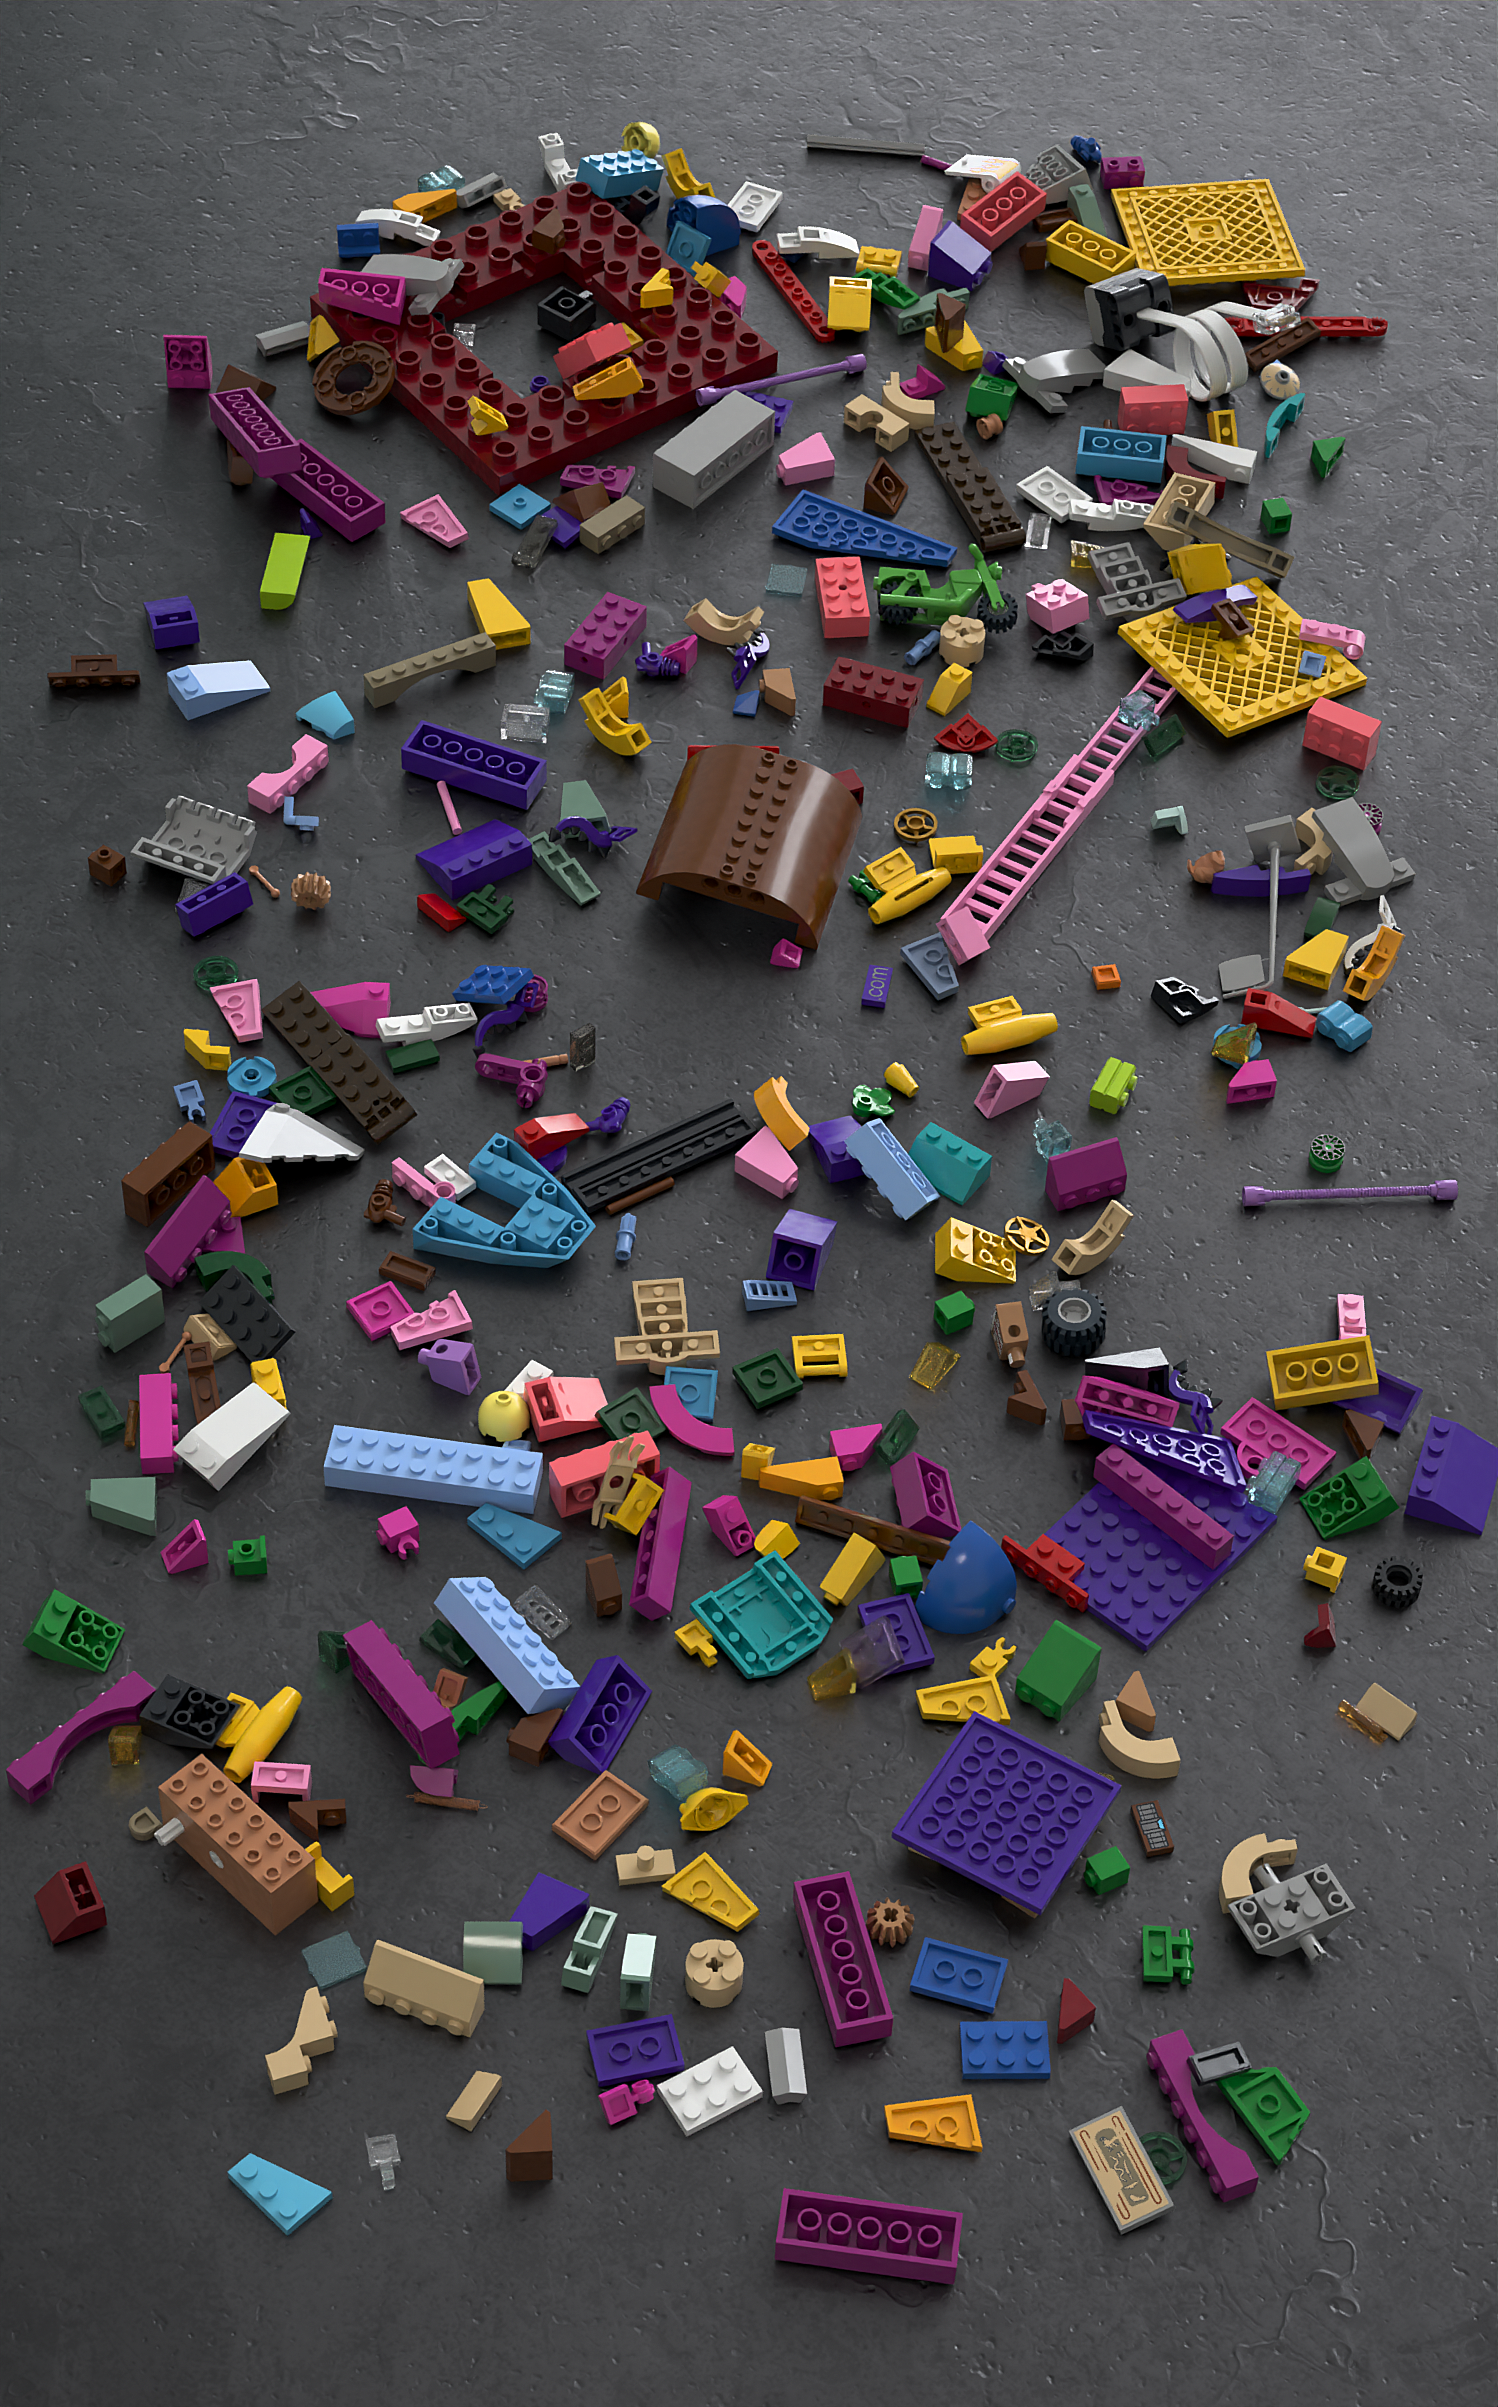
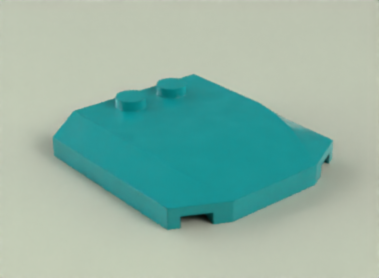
M776 1550L755 1562L753 1569L715 1593L711 1590L692 1602L689 1607L691 1612L747 1679L778 1675L820 1647L833 1622L830 1614Z

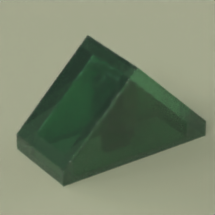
M320 1630L317 1635L319 1657L337 1674L351 1664L343 1635L348 1632Z

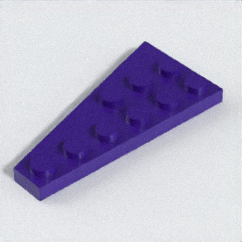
M1085 1410L1082 1416L1087 1434L1239 1493H1244L1247 1485L1231 1439Z

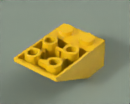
M830 277L827 328L834 330L851 329L856 332L869 331L872 279Z
M1189 544L1167 552L1174 579H1180L1186 595L1233 587L1231 583L1232 575L1227 567L1226 552L1222 544Z
M951 1217L935 1233V1273L955 1281L1014 1284L1016 1282V1250L1008 1244L1005 1238Z

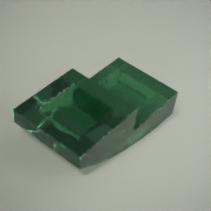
M439 1619L419 1638V1641L432 1652L460 1668H463L477 1654L460 1633L456 1634Z

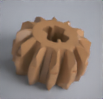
M306 872L305 875L298 874L291 884L292 901L296 902L297 906H304L305 910L307 908H312L313 910H316L317 907L324 908V905L329 902L331 896L330 882L325 879V876H317V873L309 874Z
M887 1897L885 1904L876 1901L874 1908H869L866 1928L870 1931L871 1940L879 1938L880 1946L885 1942H889L893 1948L895 1941L904 1944L906 1937L912 1935L914 1916L910 1914L909 1905L901 1906L900 1899L895 1903H891Z

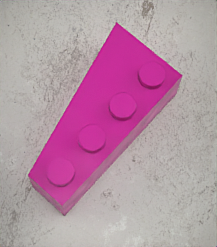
M327 268L321 269L318 281L320 302L400 325L406 298L405 277Z

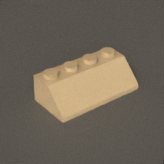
M1174 472L1143 523L1144 529L1162 549L1172 551L1189 545L1193 540V537L1163 524L1171 504L1177 501L1207 516L1214 504L1215 482Z
M377 1939L364 1979L365 1998H368L370 2002L376 2005L384 2004L394 2008L395 2011L402 2015L410 2014L420 2018L426 2024H436L444 2027L452 2034H462L471 2037L484 2011V1980Z

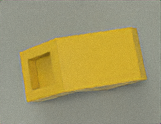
M184 1029L185 1049L205 1069L228 1071L231 1065L230 1047L210 1046L209 1031Z

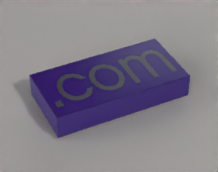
M869 964L861 1005L885 1008L893 968Z

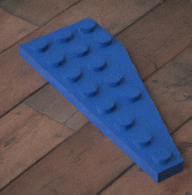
M802 490L772 526V534L814 549L947 567L957 555V547L806 490Z

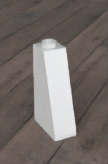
M1131 349L1124 352L1104 370L1103 386L1117 391H1121V387L1184 384L1187 397L1189 398L1191 394L1190 379Z

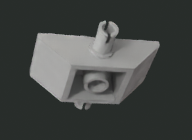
M1268 1863L1263 1865L1265 1870L1262 1865L1256 1868L1254 1875L1264 1890L1228 1905L1229 1911L1255 1952L1279 1957L1302 1947L1312 1965L1317 1964L1316 1958L1319 1963L1327 1957V1953L1323 1950L1318 1940L1329 1935L1355 1911V1906L1328 1865H1321L1283 1882H1279Z

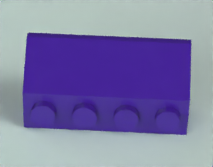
M618 1655L597 1659L547 1743L565 1761L601 1775L607 1770L652 1690Z

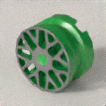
M1328 1134L1319 1135L1314 1138L1309 1152L1310 1165L1322 1173H1332L1339 1170L1345 1155L1343 1141L1336 1136Z

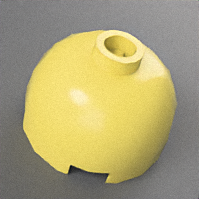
M644 122L629 123L622 132V136H624L622 151L627 152L637 149L650 159L657 155L660 139L658 132L653 126Z
M498 1391L492 1393L484 1399L479 1407V1430L484 1436L488 1434L496 1437L498 1442L519 1439L522 1437V1432L530 1428L529 1407L524 1399L514 1392Z

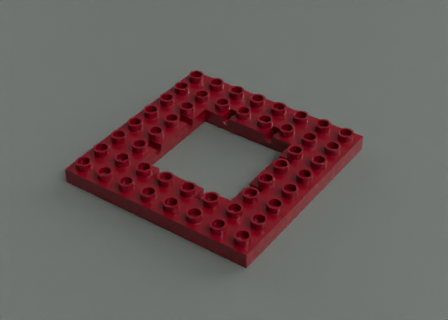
M585 182L570 183L566 189L549 196H539L528 205L516 210L504 211L499 217L483 224L471 225L464 232L450 238L435 240L431 246L412 254H402L430 258L440 262L449 258L452 260L461 259L464 267L454 279L451 290L438 301L430 314L411 315L408 308L418 295L406 296L400 325L320 302L319 293L310 296L311 317L315 319L318 315H322L340 341L338 343L343 348L353 345L355 341H370L381 345L387 350L395 365V379L389 392L499 497L518 484L526 486L566 468L567 465L577 463L700 407L696 400L697 389L714 386L715 389H721L757 381L777 372L778 351L708 289L698 283L692 275L611 204L591 192V187ZM556 208L564 225V237L566 240L564 246L552 255L532 247V229ZM661 268L669 270L670 286L673 287V303L665 306L642 308L641 289ZM564 271L585 291L593 293V298L621 323H625L643 339L644 345L632 350V358L628 355L618 354L612 356L609 361L589 370L578 371L573 377L563 381V389L555 385H548L542 387L539 392L521 399L503 381L493 378V372L456 337L446 334V328L431 314L441 312L444 314L445 322ZM630 357L639 372L644 386L637 393L629 394L626 397L577 400L573 390L574 385ZM360 363L369 373L374 374L372 367ZM472 396H475L503 414L509 428L504 431L476 435L471 425L474 417L470 413L471 408L467 401Z

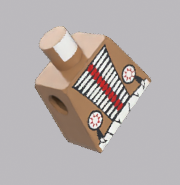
M1021 1301L997 1304L992 1319L991 1332L999 1359L1002 1361L1009 1360L1012 1368L1021 1367L1025 1364L1024 1357L1029 1342Z

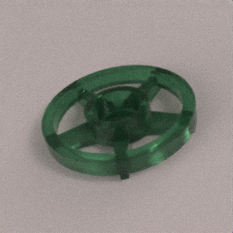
M1020 729L1002 732L997 737L998 743L995 744L998 754L1005 759L1011 760V762L1028 760L1034 757L1038 750L1036 737ZM1012 735H1021V736H1025V737H1027V738L1023 739V738L1017 737V736H1016V737H1013ZM1007 736L1009 739L1008 744L999 745V742ZM1031 741L1034 744L1033 750L1026 748V745ZM1003 750H1009L1012 753V755L1004 752Z
M1335 765L1322 769L1316 779L1319 791L1334 799L1352 797L1357 793L1360 784L1357 773L1346 767ZM1328 772H1333L1331 776H1323ZM1353 779L1356 786L1354 788L1351 787L1347 781ZM1320 781L1328 782V786L1331 788L1330 791L1325 789ZM1344 789L1349 791L1347 793H1334V791H1343Z
M211 956L202 959L196 964L193 976L198 986L210 990V987L236 983L239 977V969L237 964L230 958ZM211 962H224V963H222L221 965H220V964H213V965H210V966L208 965V963H211ZM228 964L233 967L235 974L226 973L225 969ZM203 967L206 970V975L198 978V971ZM223 980H229L226 983L220 984ZM211 981L214 982L215 985L206 984L204 982Z
M1160 2131L1150 2132L1141 2136L1139 2140L1142 2144L1147 2140L1158 2138L1157 2145L1151 2147L1149 2151H1145L1155 2170L1163 2171L1168 2176L1160 2178L1162 2183L1168 2184L1177 2180L1185 2171L1187 2164V2152L1182 2142L1175 2136ZM1162 2139L1175 2144L1180 2152H1170L1167 2147L1162 2146ZM1182 2157L1181 2167L1173 2174L1169 2167L1171 2161Z

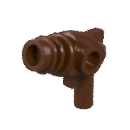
M387 1179L379 1180L369 1198L364 1217L374 1223H380L385 1219L399 1226H404L406 1217L397 1214V1207L392 1205L393 1183Z

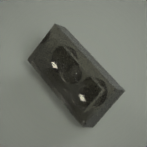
M590 1022L570 1033V1066L575 1072L595 1062L596 1028Z

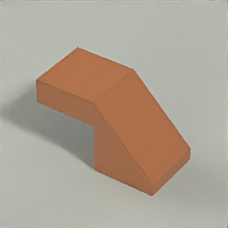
M445 1668L440 1669L433 1691L438 1695L442 1707H448L452 1711L461 1702L468 1677Z

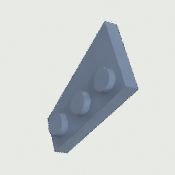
M940 932L901 948L900 955L937 1000L958 992L959 985Z

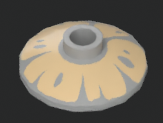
M1280 363L1269 364L1264 367L1260 374L1262 388L1275 399L1287 400L1299 391L1300 382L1298 376L1286 365Z

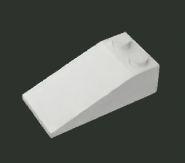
M253 1382L194 1427L173 1450L183 1462L219 1491L291 1413Z

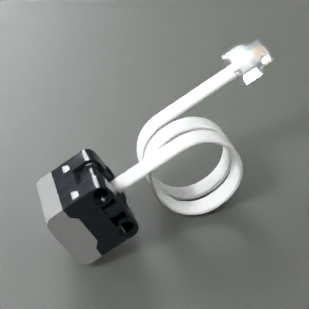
M1140 268L1129 270L1087 286L1084 289L1091 335L1097 345L1125 351L1139 345L1141 339L1149 336L1161 337L1173 332L1176 328L1173 341L1176 373L1191 380L1190 397L1200 402H1206L1222 394L1239 389L1245 385L1248 378V365L1243 347L1232 327L1216 311L1253 320L1255 332L1265 335L1282 332L1301 324L1300 313L1295 312L1294 306L1281 303L1268 310H1261L1226 301L1185 317L1175 315L1166 276L1162 273ZM1211 330L1221 343L1228 359L1231 372L1230 383L1227 382L1225 363L1217 344L1211 336ZM1190 338L1194 342V355L1198 371L1203 381L1210 388V391L1202 386L1195 374L1190 353Z

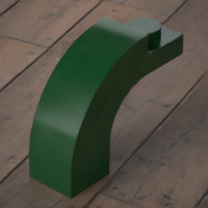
M235 1251L211 1252L194 1258L196 1275L205 1292L209 1291L229 1268L234 1265L241 1270L272 1305V1300L275 1299L272 1290L271 1273L256 1258Z

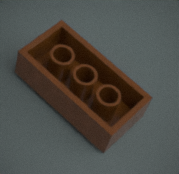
M189 1121L182 1128L177 1129L174 1135L166 1142L161 1143L157 1150L149 1157L144 1158L133 1171L128 1172L121 1180L125 1213L148 1228L188 1193L203 1175L207 1176L214 1170L215 1159L212 1135Z

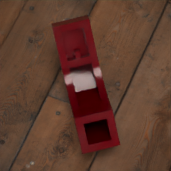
M1167 446L1164 475L1167 482L1170 481L1174 472L1215 482L1214 498L1223 499L1227 477L1205 474L1194 470L1187 462L1189 448Z

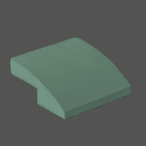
M464 1922L463 1972L483 1979L484 1984L522 1985V1922Z

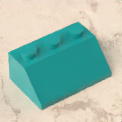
M932 1122L916 1137L908 1153L935 1190L960 1205H963L990 1176L991 1155Z

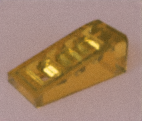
M1071 541V567H1092L1087 557L1089 551L1104 547L1080 541Z

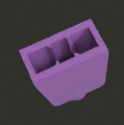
M439 1339L431 1350L422 1348L419 1352L418 1362L429 1367L431 1379L438 1384L469 1396L481 1379L473 1344Z

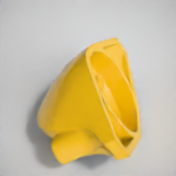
M714 1787L695 1791L687 1798L686 1803L681 1804L679 1807L680 1812L683 1814L680 1819L682 1830L711 1831L720 1828L749 1804L748 1797L744 1794L733 1793Z

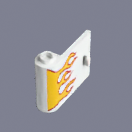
M966 155L945 171V175L981 178L984 191L989 193L1016 171L1021 173V166L1015 159Z

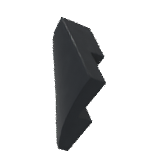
M1061 630L1050 637L1044 635L1032 646V650L1084 661L1094 656V643L1078 633L1071 636Z
M1175 977L1155 981L1150 995L1180 1024L1207 1013L1216 1007L1219 1002L1214 996L1211 999H1206L1198 995L1200 989L1186 985Z

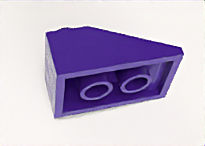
M851 1115L808 1126L809 1132L807 1137L830 1183L865 1175L862 1170L863 1165L857 1158L854 1159L848 1153L847 1145L844 1142L862 1127Z

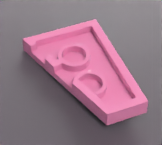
M439 494L400 512L401 519L449 548L469 539L467 531Z
M257 979L210 987L212 996L239 1043L263 1038L260 993Z
M454 1290L442 1302L439 1303L436 1300L429 1304L428 1310L421 1314L414 1313L391 1326V1335L399 1350L471 1330L473 1327L465 1307Z

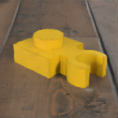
M1002 1637L997 1640L994 1650L987 1646L970 1662L969 1669L980 1677L995 1675L997 1678L1008 1667L1007 1660L1015 1656L1016 1646L1013 1645L1008 1650L1003 1649L1005 1638Z

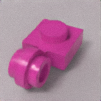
M641 2080L632 2085L633 2090L631 2093L628 2086L622 2084L598 2095L607 2123L612 2125L636 2114L635 2101L638 2104H643L654 2098L653 2093L655 2089L653 2084H649L648 2080Z

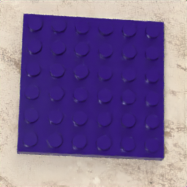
M974 1711L892 1831L891 1838L1041 1916L1121 1792V1785Z

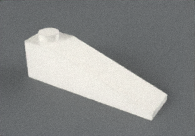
M1173 434L1172 446L1189 448L1187 461L1219 476L1227 477L1228 480L1250 483L1255 469L1257 451Z

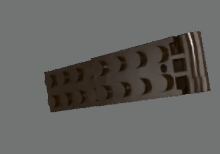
M949 422L915 430V439L979 543L982 552L988 553L1026 544V533L1023 527H1021L1019 518L988 468H983L956 423Z
M300 981L261 1009L266 1018L306 1064L311 1066L334 1092L340 1103L377 1145H380L417 1116L416 1111L405 1100L404 1096L351 1036L345 1033Z

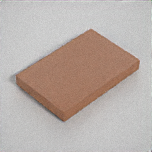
M605 1770L552 1824V1830L593 1860H596L649 1805V1800Z

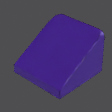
M988 350L982 365L991 374H997L1006 370L1002 365L1004 360L1009 358L1004 353Z
M300 509V525L304 534L310 536V539L323 536L317 522L304 509Z

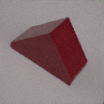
M1064 1978L1061 1992L1057 2043L1063 2044L1092 2024L1096 2007L1069 1978Z

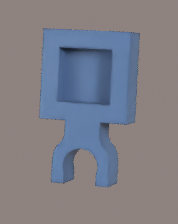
M194 1080L174 1086V1093L181 1112L188 1110V1119L192 1123H194L193 1115L195 1114L201 1115L202 1120L205 1121V1112L200 1107L205 1105V1100L198 1081Z

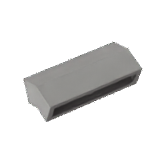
M491 173L457 190V205L461 208H466L508 188L504 177Z
M301 321L255 335L257 347L261 350L263 356L266 357L306 345L309 342L310 327L307 323Z
M778 2028L766 2031L765 2038L772 2096L778 2105L787 2102L801 2103L807 2095L799 2029Z

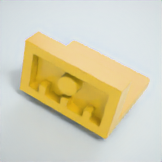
M974 836L929 839L928 844L934 869L943 866L950 874L979 872L982 868L983 848L982 845H976Z

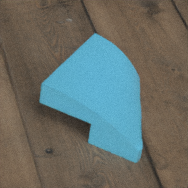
M335 691L313 700L296 712L297 720L305 719L312 724V728L317 731H323L326 736L332 739L355 733L354 719Z

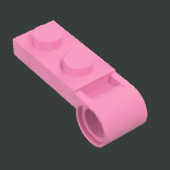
M1302 619L1299 639L1343 648V654L1348 659H1359L1363 655L1365 635L1361 631L1337 624Z
M400 1157L392 1162L393 1181L398 1186H402L409 1191L414 1199L420 1200L430 1208L440 1197L456 1204L455 1187L452 1183L442 1181L434 1185Z
M1338 1294L1336 1302L1339 1327L1338 1340L1366 1336L1363 1296Z

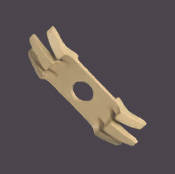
M628 1436L624 1442L618 1441L609 1453V1464L599 1495L594 1500L592 1511V1525L598 1524L600 1514L601 1529L605 1528L607 1522L603 1517L606 1512L609 1513L613 1506L612 1515L616 1516L622 1506L633 1471L637 1468L638 1457L645 1448V1445L639 1443L629 1453L634 1436ZM614 1476H622L623 1483L617 1488L610 1487L609 1482Z

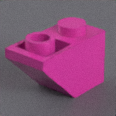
M736 276L728 278L731 280V283L718 299L742 319L746 306L747 287Z
M722 1495L702 1507L712 1531L734 1556H738L755 1546L756 1537L737 1496Z

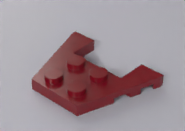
M1301 277L1299 288L1257 284V280L1240 281L1249 307L1285 316H1293L1319 288L1320 280Z

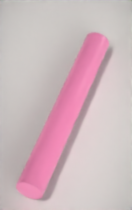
M439 781L437 788L453 834L459 835L462 833V829L445 781Z

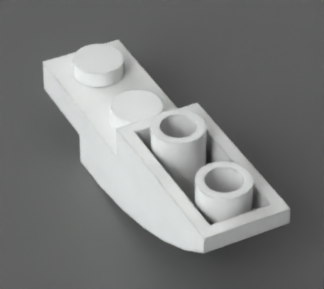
M373 209L362 211L355 221V224L378 223L380 236L393 240L395 235L398 234L423 246H431L432 242L438 240L440 235L439 230L421 224L422 216L400 210Z
M798 227L797 233L777 234L776 237L779 254L818 253L819 259L859 257L856 240L829 229Z
M1070 499L1068 504L1070 520L1087 522L1088 530L1126 531L1143 528V523L1154 507L1149 504L1114 499L1112 506Z
M470 1003L424 1007L423 1014L377 1019L376 1028L383 1043L402 1041L403 1046L428 1039L437 1041L454 1035L476 1024L477 1017Z

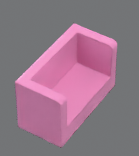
M968 906L936 923L958 965L991 948Z
M254 1762L251 1782L254 1803H259L260 1792L301 1794L303 1801H310L312 1788L311 1765Z

